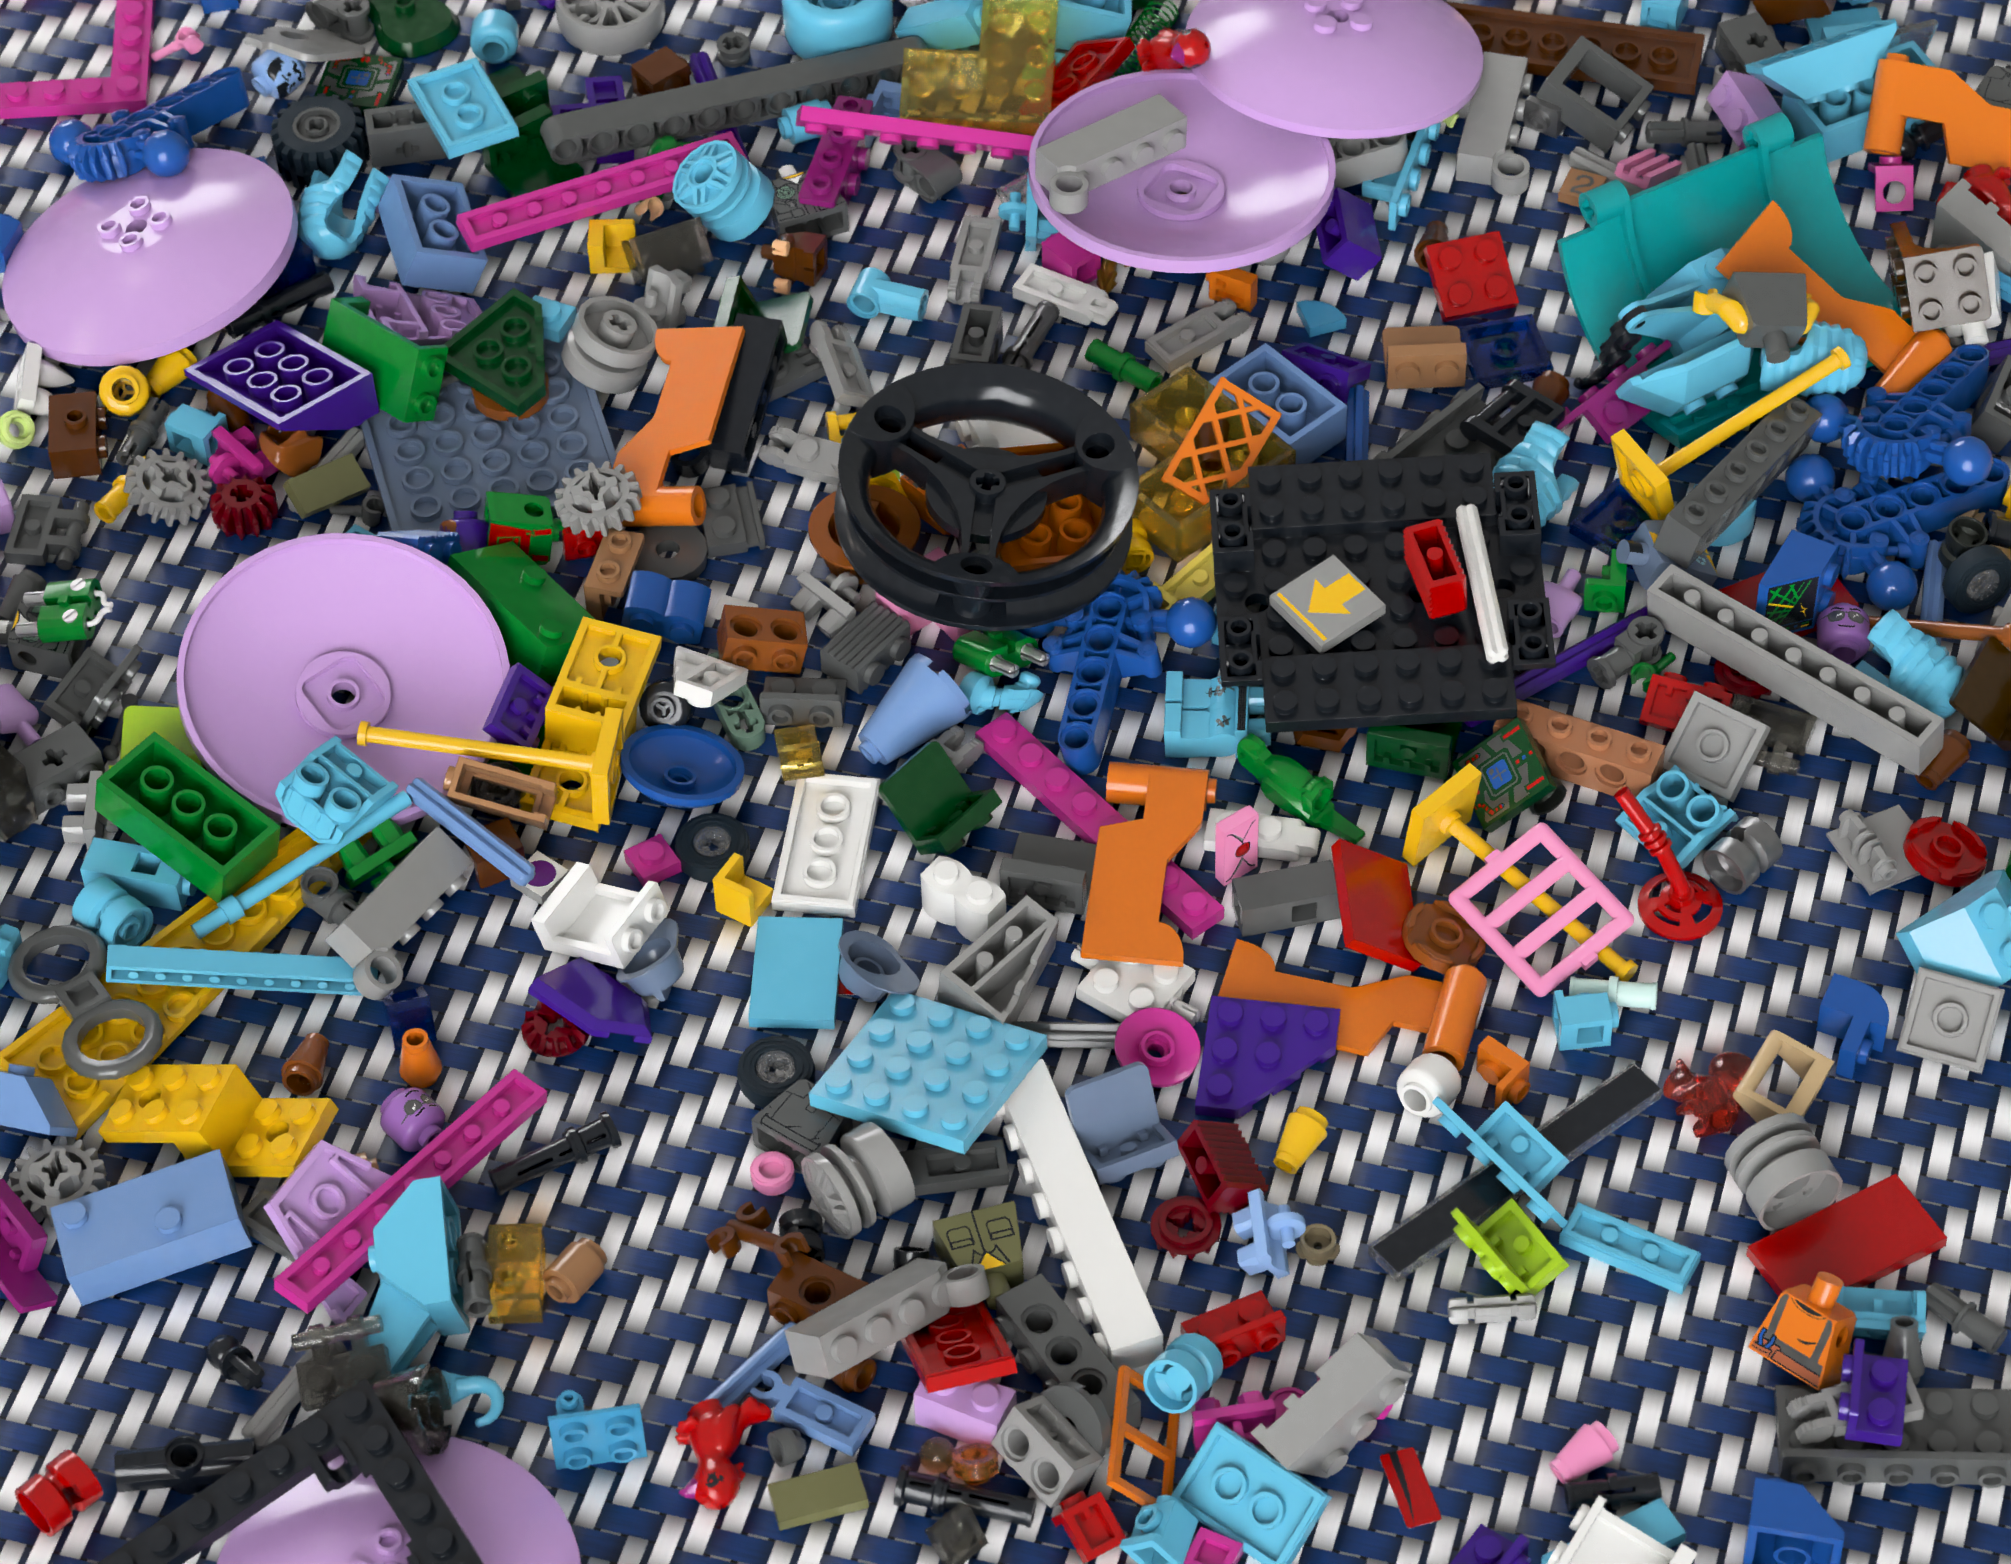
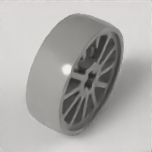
M555 0L557 22L564 38L575 48L595 55H622L641 49L658 36L664 25L666 15L665 0Z

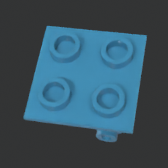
M566 1390L558 1396L556 1400L557 1415L548 1416L556 1470L566 1468L579 1470L593 1464L607 1462L627 1463L635 1458L647 1457L640 1403L585 1411L583 1398L579 1393L573 1390Z

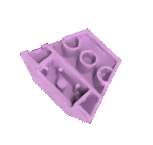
M354 274L353 295L354 297L362 296L371 302L368 316L419 346L442 345L482 313L473 298L429 289L423 290L421 295L404 291L400 283L390 282L388 289L366 284V276Z

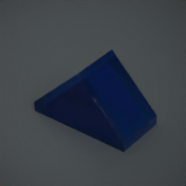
M423 986L391 993L384 999H381L395 1051L402 1049V1037L406 1031L412 1028L425 1030L431 1042L437 1041L429 995Z

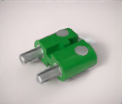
M96 578L49 582L46 585L45 591L24 593L23 602L25 606H46L40 607L37 622L17 623L15 633L18 637L39 636L42 643L89 640L93 638L96 625L101 621L102 617L106 613L112 612L113 602L107 601V595L102 591L100 582Z
M974 630L960 636L956 640L952 651L956 662L965 665L969 670L974 669L992 678L1001 675L1014 678L1019 673L1018 669L1032 662L1044 667L1050 661V655L1038 649V643L1034 638L1016 630L983 631V633Z

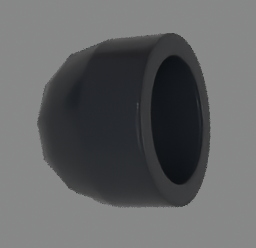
M908 1246L895 1247L893 1252L894 1269L896 1270L916 1258L929 1259V1249Z

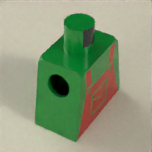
M486 491L483 520L489 523L487 547L513 541L539 566L550 562L552 542H563L562 530L564 529L560 518L552 517L550 499L546 496Z

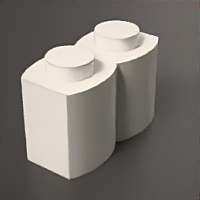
M938 856L920 874L922 907L925 912L940 923L956 926L960 934L971 942L978 939L1006 914V895L997 884L986 878L972 876L970 871L957 860Z

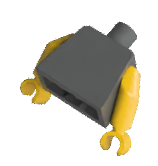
M1733 272L1721 294L1715 288L1709 289L1707 294L1701 293L1698 290L1694 291L1692 310L1700 315H1712L1714 313L1719 315L1729 328L1736 333L1742 346L1745 348H1764L1767 361L1778 364L1790 358L1789 349L1795 347L1801 336L1811 330L1819 314L1820 307L1817 302L1811 299L1812 295L1806 293L1805 273Z

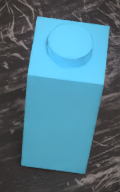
M937 0L908 7L895 33L899 39L910 36L921 38L930 54L933 55L983 43L996 18L984 0Z
M94 837L80 868L84 887L96 878L108 877L125 889L128 895L135 897L147 906L182 911L188 896H194L197 890L195 885L145 847L137 844Z

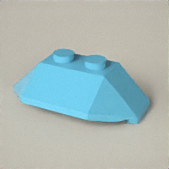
M1875 21L1745 65L1746 72L1788 98L1801 99L1804 104L1820 102L1826 99L1825 93L1837 90L1838 93L1852 91L1859 88L1858 82L1872 78L1877 69L1878 59H1882L1897 31L1896 24L1893 22Z
M1730 330L1628 379L1615 392L1618 398L1668 417L1684 411L1685 415L1688 416L1707 405L1706 399L1715 395L1719 401L1739 390L1736 383L1748 374L1754 348L1742 346L1736 333Z

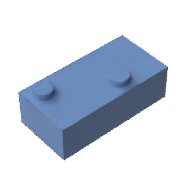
M220 1149L50 1208L66 1276L82 1306L252 1247L234 1178Z

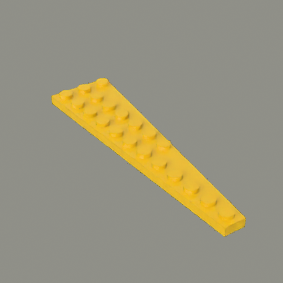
M296 828L279 841L277 857L235 892L233 896L236 897L319 843L314 841L300 828ZM371 832L358 838L362 846L372 837ZM339 851L314 867H327L337 873L343 867L338 855ZM303 874L245 910V916L230 925L227 922L199 940L190 925L218 908L217 902L207 895L141 946L261 952L306 905L301 897L300 882ZM314 882L308 889L310 892L317 894L327 882ZM106 972L99 980L110 994L112 1000L131 999L142 1002L158 1013L164 1027L163 1040L160 1049L148 1064H152L225 989L106 982ZM60 1006L0 1051V1071H8L9 1063L35 1067L34 1076L52 1079L78 1128L77 1138L73 1137L78 1140L115 1102L129 1075L113 1080H95L80 1076L66 1064L61 1050L64 1032L72 1021ZM127 1018L108 1020L98 1024L87 1033L82 1040L80 1051L88 1058L99 1061L117 1059L127 1055L139 1045L144 1037L145 1027L139 1022Z

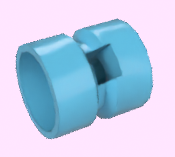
M99 877L89 882L75 899L72 908L74 920L83 928L92 930L102 938L107 946L118 944L139 946L150 932L153 924L151 909L135 897L128 895L125 889L108 877Z
M1196 1333L1182 1334L1144 1372L1143 1385L1146 1395L1162 1411L1171 1414L1184 1413L1191 1409L1221 1376L1223 1370L1221 1353L1216 1345L1205 1336Z

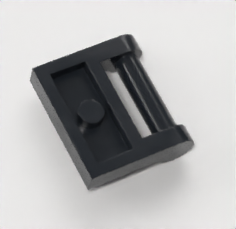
M1511 379L1502 387L1500 395L1479 413L1469 415L1460 423V431L1468 440L1476 441L1478 439L1505 456L1516 445L1523 442L1535 421L1543 422L1556 428L1565 420L1566 408L1524 383ZM1511 405H1516L1496 424H1494L1493 426L1490 425V423L1493 420H1495L1500 414H1502L1508 407H1510Z

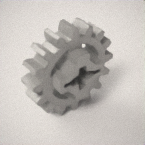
M168 448L163 449L162 455H157L150 449L147 452L146 458L137 455L134 464L129 465L125 476L126 481L123 492L129 494L127 501L129 505H139L137 512L139 516L146 513L152 515L151 523L155 524L159 518L165 519L168 527H172L174 519H178L180 523L187 525L190 516L198 519L202 509L207 508L211 496L209 493L212 487V482L205 481L208 474L207 470H196L198 460L192 459L188 462L183 460L184 452L182 451L178 452L175 457L170 455Z
M605 461L601 468H596L593 462L589 463L588 470L585 472L578 468L574 469L575 477L573 479L564 477L562 479L564 488L555 489L557 500L554 501V506L564 528L570 526L574 535L585 530L587 538H591L595 531H601L603 537L608 536V529L612 527L618 531L623 530L621 522L623 520L633 522L635 520L633 511L641 510L642 508L640 502L642 492L633 471L626 473L622 464L611 469L609 461Z
M65 1136L60 1138L58 1145L53 1146L48 1139H44L43 1149L39 1151L31 1146L28 1147L29 1158L27 1160L17 1158L15 1160L17 1171L9 1175L12 1185L11 1189L21 1199L23 1205L37 1223H40L44 1217H47L51 1227H54L50 1211L51 1207L108 1187L105 1178L107 1173L103 1159H99L97 1150L94 1147L86 1150L81 1139L77 1140L73 1146H70Z

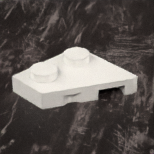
M677 646L673 662V695L687 699V702L695 707H711L744 686L749 669Z

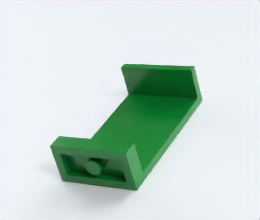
M362 296L331 298L322 345L372 372L378 406L381 410L403 423L433 421L449 347L444 344L419 346L369 317L371 302Z

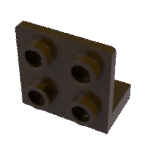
M1991 636L1984 638L1949 699V704L2004 751H2011V652Z

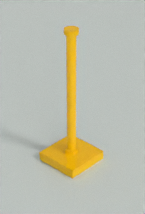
M1840 346L1835 347L1830 351L1831 355L1658 464H1655L1625 429L1620 430L1610 437L1620 484L1652 520H1665L1667 514L1674 508L1670 482L1667 476L1839 368L1843 371L1849 368L1851 361L1847 353Z
M606 707L596 752L593 751L591 755L371 726L369 721H360L357 732V745L367 746L368 743L589 772V777H591L593 823L610 825L622 774L620 755L621 749L624 746L623 709Z
M1471 763L1412 809L1402 857L1413 867L1452 835L1483 862L1484 858L1495 850L1466 825L1472 818L1482 773ZM1514 865L1500 875L1517 891L1531 881ZM1545 891L1531 902L1548 917H1551L1562 908ZM1574 919L1563 928L1579 944H1583L1594 935L1578 919ZM1608 945L1597 954L1598 960L1615 973V976L1619 977V981H1629L1638 969V965L1634 961H1626Z

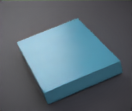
M477 57L407 80L408 90L448 159L519 136L516 122Z
M758 916L748 1016L749 1027L835 1029L839 987L838 970L841 961L838 943L843 935V918Z
M1217 1421L1171 1495L1180 1500L1183 1506L1208 1528L1220 1535L1243 1543V1551L1261 1564H1292L1332 1498L1325 1491L1295 1471L1287 1470L1277 1459L1223 1423Z

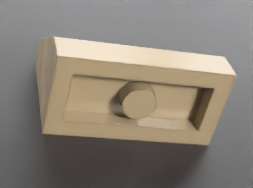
M1772 1030L1735 1089L1733 1098L1756 1122L1784 1113H1794L1804 1118L1823 1086L1834 1061L1784 1033ZM1777 1054L1802 1079L1786 1109L1755 1092Z

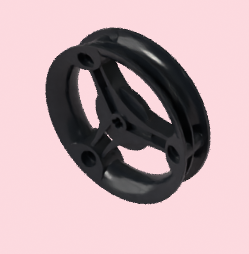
M993 363L944 365L910 374L893 382L871 397L857 411L845 431L839 450V483L835 495L834 521L841 548L854 570L871 588L894 605L929 621L956 628L979 631L1027 629L1063 619L1081 610L1105 592L1116 579L1124 566L1132 539V516L1139 493L1138 465L1133 448L1118 423L1103 407L1075 387L1043 373L1016 366ZM963 420L996 421L1033 430L1057 441L1067 449L1044 454L1020 456L993 447L965 449L930 436L921 429L937 424ZM897 470L925 490V502L931 517L941 528L956 537L959 553L946 555L933 561L899 542L885 528L872 506L869 492L870 479ZM1082 494L1089 501L1102 508L1100 522L1092 536L1078 550L1056 563L1017 572L1010 564L998 559L1004 544L1024 537L1034 530L1041 522L1046 506L1070 496ZM970 542L990 544L988 555L968 553Z

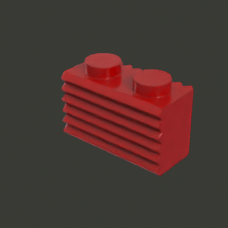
M1435 519L1406 527L1403 530L1404 558L1429 618L1435 619L1465 611L1467 608L1466 575L1464 574V569L1461 568L1456 551L1453 550V544H1451V539L1448 538V532H1446V527L1443 526V520Z

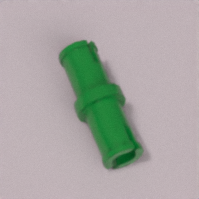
M1098 338L1094 339L1086 350V361L1092 362L1110 372L1112 379L1120 383L1126 381L1146 392L1149 396L1155 394L1159 389L1163 375L1136 361L1135 355L1127 351L1121 353Z

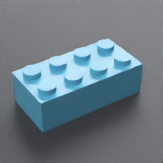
M1914 40L1887 49L1882 59H1886L1887 53L1904 54L1910 56L1909 62L1936 67ZM1876 71L1872 78L1858 82L1859 88L1843 93H1838L1837 90L1825 93L1826 99L1820 102L1804 104L1801 99L1788 98L1783 95L1781 110L1791 122L1796 140H1801L1818 132L1822 134L1827 163L1862 151ZM1907 118L1904 132L1911 133L1912 124L1917 123L1920 125L1925 121Z

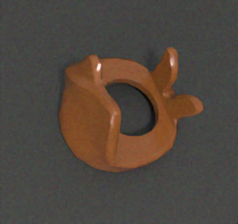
M270 425L266 431L260 432L259 444L263 453L277 469L290 477H295L309 471L320 460L324 441L321 436H309L306 430L279 432V430Z

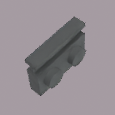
M748 481L747 486L742 487L728 484L703 488L706 497V516L702 523L709 558L748 552V548L759 546L760 550L766 549L753 481Z

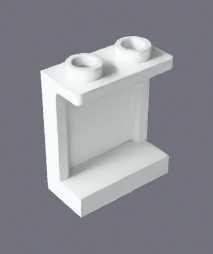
M576 862L532 917L531 922L544 950L576 958L582 957L588 961L625 969L653 931L663 921L670 909L657 882L648 881L640 892L598 883L589 864Z
M1598 1495L1592 1507L1584 1503L1582 1504L1569 1528L1576 1531L1569 1545L1560 1540L1547 1564H1692L1698 1553L1682 1543L1678 1550L1674 1552L1605 1510L1603 1506L1607 1499Z

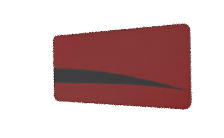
M1410 1447L1381 1455L1382 1466L1406 1527L1413 1528L1440 1521L1442 1519L1415 1449Z

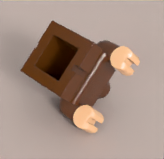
M811 232L783 233L778 239L773 241L772 245H762L761 258L773 260L774 273L781 277L776 278L773 282V286L776 287L773 289L775 293L788 295L791 286L796 280L804 282V285L814 287L828 269L827 235Z

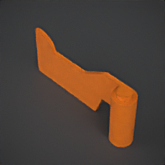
M1887 53L1886 59H1878L1863 151L1885 156H1900L1907 118L1942 124L1948 164L1967 168L1987 164L1992 167L1993 172L2000 166L2010 167L2011 169V109L1987 103L1951 70L1909 62L1910 56L1898 53Z
M1774 200L1766 206L1715 267L1728 280L1733 272L1805 273L1806 293L1811 294V299L1817 302L1820 307L1816 320L1818 322L1826 321L1830 325L1839 324L1842 329L1851 328L1854 334L1862 337L1867 347L1868 360L1884 374L1875 386L1884 388L1886 393L1909 392L1952 352L1949 337L1940 329L1914 333L1912 327L1894 310L1840 296L1789 249L1792 243L1791 225L1785 213ZM1806 338L1799 339L1798 344L1801 347L1805 342Z
M743 326L666 328L656 330V351L660 359L665 364L670 365L655 415L617 453L612 468L614 469L622 464L626 473L633 471L642 492V498H640L641 510L633 511L635 520L633 522L623 520L621 522L622 527L700 526L704 522L706 516V497L703 489L700 486H664L663 481L672 455L712 443L745 335Z
M1109 762L1106 802L1145 806L1143 819L1099 827L1081 958L1183 967L1184 952L1181 939L1171 926L1159 922L1166 869L1169 861L1201 829L1204 811L1207 810L1208 803L1215 804L1217 779L1210 778V770Z
M1236 939L1218 996L1340 1009V1025L1336 1050L1367 1057L1393 1026L1427 1033L1422 1054L1434 1053L1441 1055L1451 1061L1456 1069L1460 1071L1465 1064L1487 987V979L1476 967L1461 964L1450 967L1445 973L1443 982L1406 975L1362 986L1347 987L1276 972L1275 963L1266 951L1250 942Z

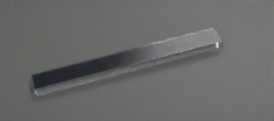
M1631 1062L1536 1128V1130L1571 1162L1661 1099L1662 1088L1637 1065ZM1491 1160L1486 1167L1483 1165L1369 1244L1368 1254L1398 1283L1460 1239L1453 1230L1459 1223L1450 1214L1456 1207L1479 1226L1511 1198L1516 1200L1525 1192L1520 1189L1514 1195L1496 1177L1501 1169Z

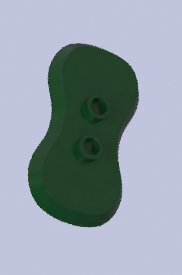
M368 0L370 5L368 17L374 25L376 39L381 48L392 55L413 58L432 53L451 43L460 32L458 16L439 0Z

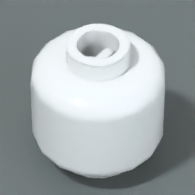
M1425 1053L1415 1058L1401 1073L1397 1081V1093L1402 1105L1412 1114L1424 1118L1436 1117L1442 1113L1432 1103L1437 1096L1449 1106L1457 1098L1461 1090V1078L1456 1067L1445 1057L1434 1053Z

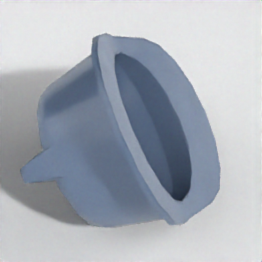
M664 918L626 968H618L616 980L621 983L626 982L635 993L642 997L654 995L659 1001H666L672 985L684 973V964L677 947L679 936L678 923L671 918Z
M854 930L846 932L840 937L838 949L841 954L838 970L839 978L849 991L860 996L862 1000L870 1003L877 1002L887 992L905 995L914 993L919 989L920 980L902 960L893 946L880 936L866 931Z

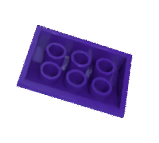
M279 320L269 323L184 369L185 376L279 431L347 430L363 424L365 420L380 412L372 372Z

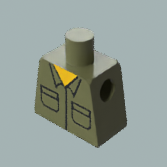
M1014 1201L932 1221L934 1248L941 1262H946L947 1270L966 1264H981L984 1266L991 1292L990 1296L986 1299L990 1309L996 1310V1297L1024 1283L1023 1256Z

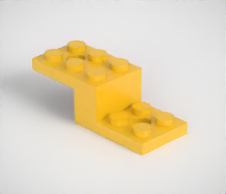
M583 616L545 707V739L540 749L591 755L593 751L596 752L606 707L623 709L625 743L636 732L637 706L660 652L662 637ZM610 657L619 660L620 663L615 666H605L600 661ZM533 765L529 776L557 784L558 795L550 820L599 832L601 824L593 823L591 777H589V772ZM573 780L579 782L582 786L575 790H568L563 788L561 784ZM522 792L519 799V809L531 813L536 795Z
M146 1064L140 1070L128 1076L126 1083L114 1104L110 1107L98 1132L107 1143H174L186 1160L220 1149L233 1177H289L314 1145L323 1140L339 1109L331 1098H262L237 1064Z

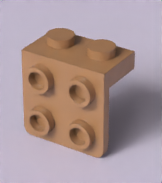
M1453 325L1389 327L1382 331L1387 389L1465 387L1467 350L1466 343H1461L1458 327Z

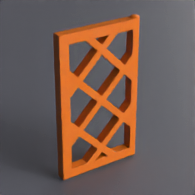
M1220 377L1164 472L1161 481L1168 483L1210 509V498L1207 495L1205 484L1226 479L1228 489L1239 488L1248 473V467L1253 465L1282 414L1229 382L1225 377ZM1224 389L1235 396L1238 409L1217 414L1214 404ZM1244 402L1247 403V404L1250 405V406L1245 407V406H1244ZM1260 411L1268 416L1269 420L1261 434L1252 436L1246 413ZM1239 415L1245 438L1224 442L1218 420ZM1211 422L1217 444L1196 449L1194 444L1195 436L1202 424ZM1247 444L1249 454L1239 470L1231 471L1226 448ZM1219 450L1224 473L1203 478L1197 455ZM1190 457L1196 480L1184 483L1174 477L1173 474L1181 460ZM1198 486L1199 491L1192 487Z

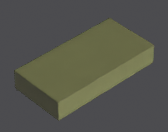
M352 453L288 479L283 484V488L301 519L361 495L371 487Z
M856 1462L767 1484L769 1498L779 1531L869 1508L868 1497Z

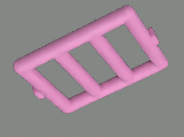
M1543 822L1534 825L1502 852L1495 849L1484 858L1486 865L1452 891L1448 897L1452 907L1537 997L1546 996L1580 967L1586 971L1598 961L1597 954L1634 923L1632 913L1559 836ZM1541 842L1557 860L1485 917L1470 899ZM1569 872L1584 890L1513 947L1497 929ZM1597 902L1613 919L1541 977L1525 959Z

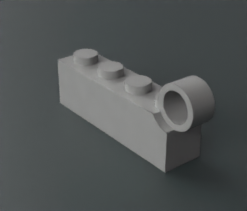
M1484 51L1482 78L1478 89L1471 99L1457 152L1456 180L1492 185V188L1499 194L1516 196L1525 192L1529 186L1530 164L1525 157L1515 154L1514 150H1510V146L1517 147L1520 124L1516 123L1517 121H1524L1526 99H1523V96L1531 94L1533 74L1527 73L1528 58Z
M1157 94L1036 148L1035 179L1049 191V203L1052 209L1062 214L1079 213L1088 205V191L1186 148L1187 116L1162 95Z
M439 826L431 831L325 939L354 969L353 981L355 987L368 999H384L402 982L403 969L400 962L394 957L397 951L392 946L397 941L402 946L406 944L421 929L416 921L420 917L425 921L429 920L444 905L439 897L443 893L450 897L467 881L462 873L473 861ZM370 967L378 969L383 974L386 984L374 978Z
M916 1258L784 1330L795 1372L831 1379L950 1313L949 1309L951 1307H966L987 1299L991 1292L984 1266L981 1264H966L947 1270L946 1262Z

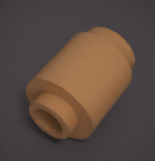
M580 1238L577 1242H571L543 1273L545 1290L550 1297L561 1303L578 1302L604 1272L607 1256L603 1249L596 1242L588 1238Z

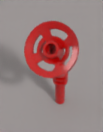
M1628 787L1621 788L1615 793V799L1640 832L1638 835L1639 840L1644 842V847L1649 849V854L1652 857H1657L1665 872L1651 878L1639 893L1637 908L1642 922L1655 934L1670 940L1690 941L1709 934L1716 928L1722 917L1723 902L1719 891L1707 879L1682 870L1671 848L1672 840L1667 837V833L1662 830V826L1659 823H1653ZM1664 881L1668 883L1662 889L1660 897L1649 898L1652 890ZM1702 903L1712 906L1709 915L1702 921L1695 923L1692 916L1699 912ZM1659 911L1665 918L1679 922V926L1661 920L1654 912Z

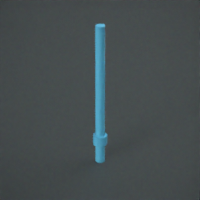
M404 790L387 800L381 807L362 819L345 835L341 843H319L236 897L232 894L217 903V909L190 925L192 931L200 940L227 922L230 925L245 916V910L340 851L344 846L373 830L382 822L412 805L410 797Z

